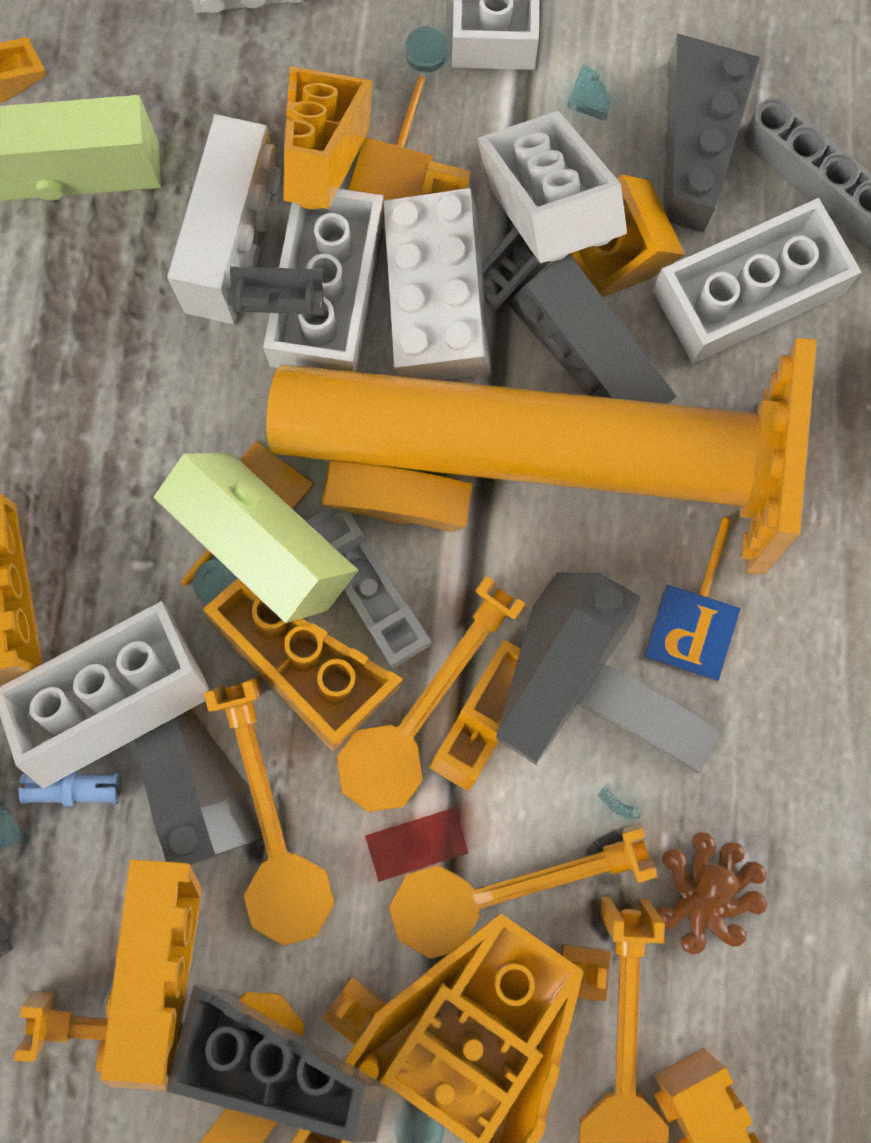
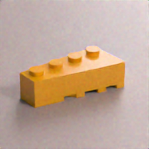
M289 66L284 142V201L298 203L306 209H328L370 130L373 80Z
M239 578L203 608L207 622L332 752L340 747L400 689L403 678L390 670L386 671L358 650L347 647L328 635L327 631L316 624H310L304 619L285 623Z
M129 860L121 928L116 951L113 987L109 991L106 1004V1017L108 1019L106 1039L101 1040L96 1057V1071L101 1072L100 1080L109 1087L166 1091L180 1038L203 890L190 863Z
M702 1048L653 1075L661 1089L653 1095L668 1123L676 1119L685 1136L679 1139L678 1143H761L754 1132L749 1133L746 1128L752 1125L753 1121L742 1101H739L730 1087L733 1081L727 1068L706 1049Z

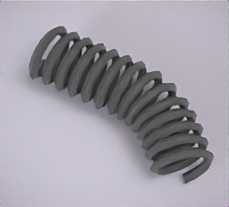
M614 830L615 834L611 831V834L608 833L609 837L607 834H605V837H599V840L596 839L599 846L593 841L596 848L590 844L592 849L587 848V854L584 855L589 856L603 852L604 846L623 841L622 834L619 836L617 831Z

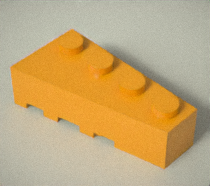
M0 493V686L42 665L43 659L17 506Z

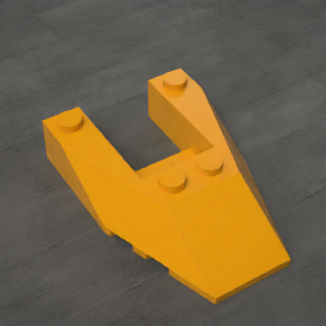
M499 913L380 1008L343 1060L387 1085V1089L390 1087L461 1138L465 1143H538L545 1131L546 1117L553 1089L556 1087L560 1071L559 1064L566 1036L569 1034L584 970L511 919ZM300 1128L296 1129L291 1143H351Z

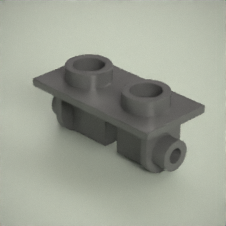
M230 266L231 287L227 288V305L232 306L233 312L323 315V269Z

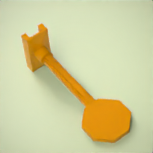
M488 576L483 579L476 589V593L484 601L472 616L475 621L399 726L390 724L358 729L337 755L342 793L367 812L400 808L406 805L424 780L419 745L414 739L415 735L490 631L495 633L507 616L518 620L527 608V605L517 598L512 607L508 609L514 598L500 588L492 597L491 595L498 584Z
M257 675L249 678L242 684L227 688L225 684L216 686L205 692L204 697L208 712L225 710L230 729H235L268 859L261 863L243 895L251 927L285 946L316 937L334 907L335 900L327 870L296 852L289 853L287 851L254 722L258 720L253 701L265 693L262 679Z
M642 822L624 827L623 841L604 846L603 852L477 889L473 888L469 881L439 864L408 873L389 906L398 941L427 958L433 959L449 954L469 938L480 917L481 908L608 871L611 872V875L632 869L638 883L657 878L654 859H650L645 841L633 843V841L645 838Z
M601 897L600 916L612 940L616 942L615 953L619 955L615 1089L612 1093H607L579 1119L578 1143H668L669 1126L667 1122L641 1094H636L640 957L645 955V943H664L665 923L648 898H638V910L625 909L618 911L611 897Z
M34 991L21 1006L20 1018H27L26 1036L15 1049L13 1061L35 1062L47 1042L68 1043L70 1038L105 1040L108 1019L73 1016V1011L54 1010L55 992ZM246 991L238 998V1000L303 1037L304 1022L281 993Z

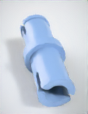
M75 771L44 789L25 773L21 775L19 782L20 784H25V788H19V801L21 804L62 803L63 807H75L77 803L111 802L112 804H118L120 793H116V789L121 787L119 773H113V775H78V772Z

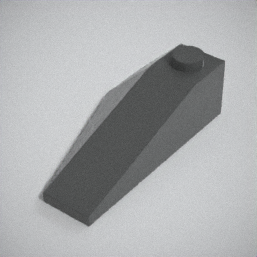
M556 573L532 607L497 731V741L533 764H538L633 624L640 600L639 595L601 573Z
M192 709L134 739L154 826L166 862L190 863V865H194L263 839L249 784L241 777L229 761L227 755L216 744Z

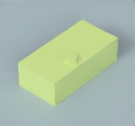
M140 95L0 106V201L31 198L57 200L67 195L161 188L158 139Z
M183 453L153 497L285 623L328 611L359 571L232 453Z

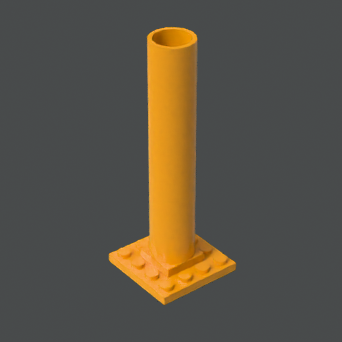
M796 338L788 355L781 354L777 372H772L769 389L764 388L761 404H756L754 413L281 364L273 376L268 397L266 421L268 446L271 453L275 455L353 462L400 469L740 506L739 517L752 519L749 532H744L741 559L748 560L747 573L765 575L800 535L817 340Z

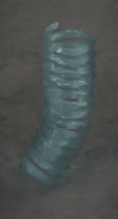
M607 786L598 794V797H601L605 805H608L610 810L615 812L616 815L619 814L624 819L630 818L635 820L640 818L641 813H637V806H635L634 815V806H627L623 802L621 803V801L615 805L619 799H616V796L611 794L612 791L606 794L609 789L605 791Z

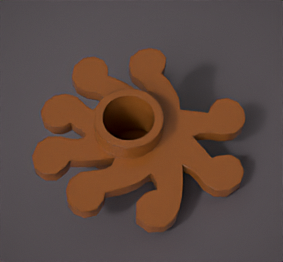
M698 832L693 835L691 840L692 846L696 850L691 866L692 878L688 875V860L683 852L677 849H670L664 852L662 863L672 870L675 887L681 898L672 909L662 905L656 908V911L665 923V929H673L683 918L689 916L691 932L681 937L680 944L683 950L690 954H700L705 949L706 927L724 943L732 947L742 945L746 941L747 932L740 925L730 924L726 926L723 918L739 916L746 911L760 915L767 908V900L758 891H748L738 899L733 898L735 894L744 889L750 882L762 884L766 880L767 872L764 866L755 861L746 862L740 871L734 874V863L741 862L745 855L743 846L736 842H727L722 845L719 850L718 864L710 862V857L716 848L715 839L709 833Z

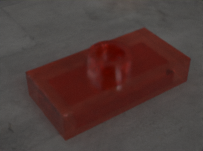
M455 807L365 835L378 882L469 853Z

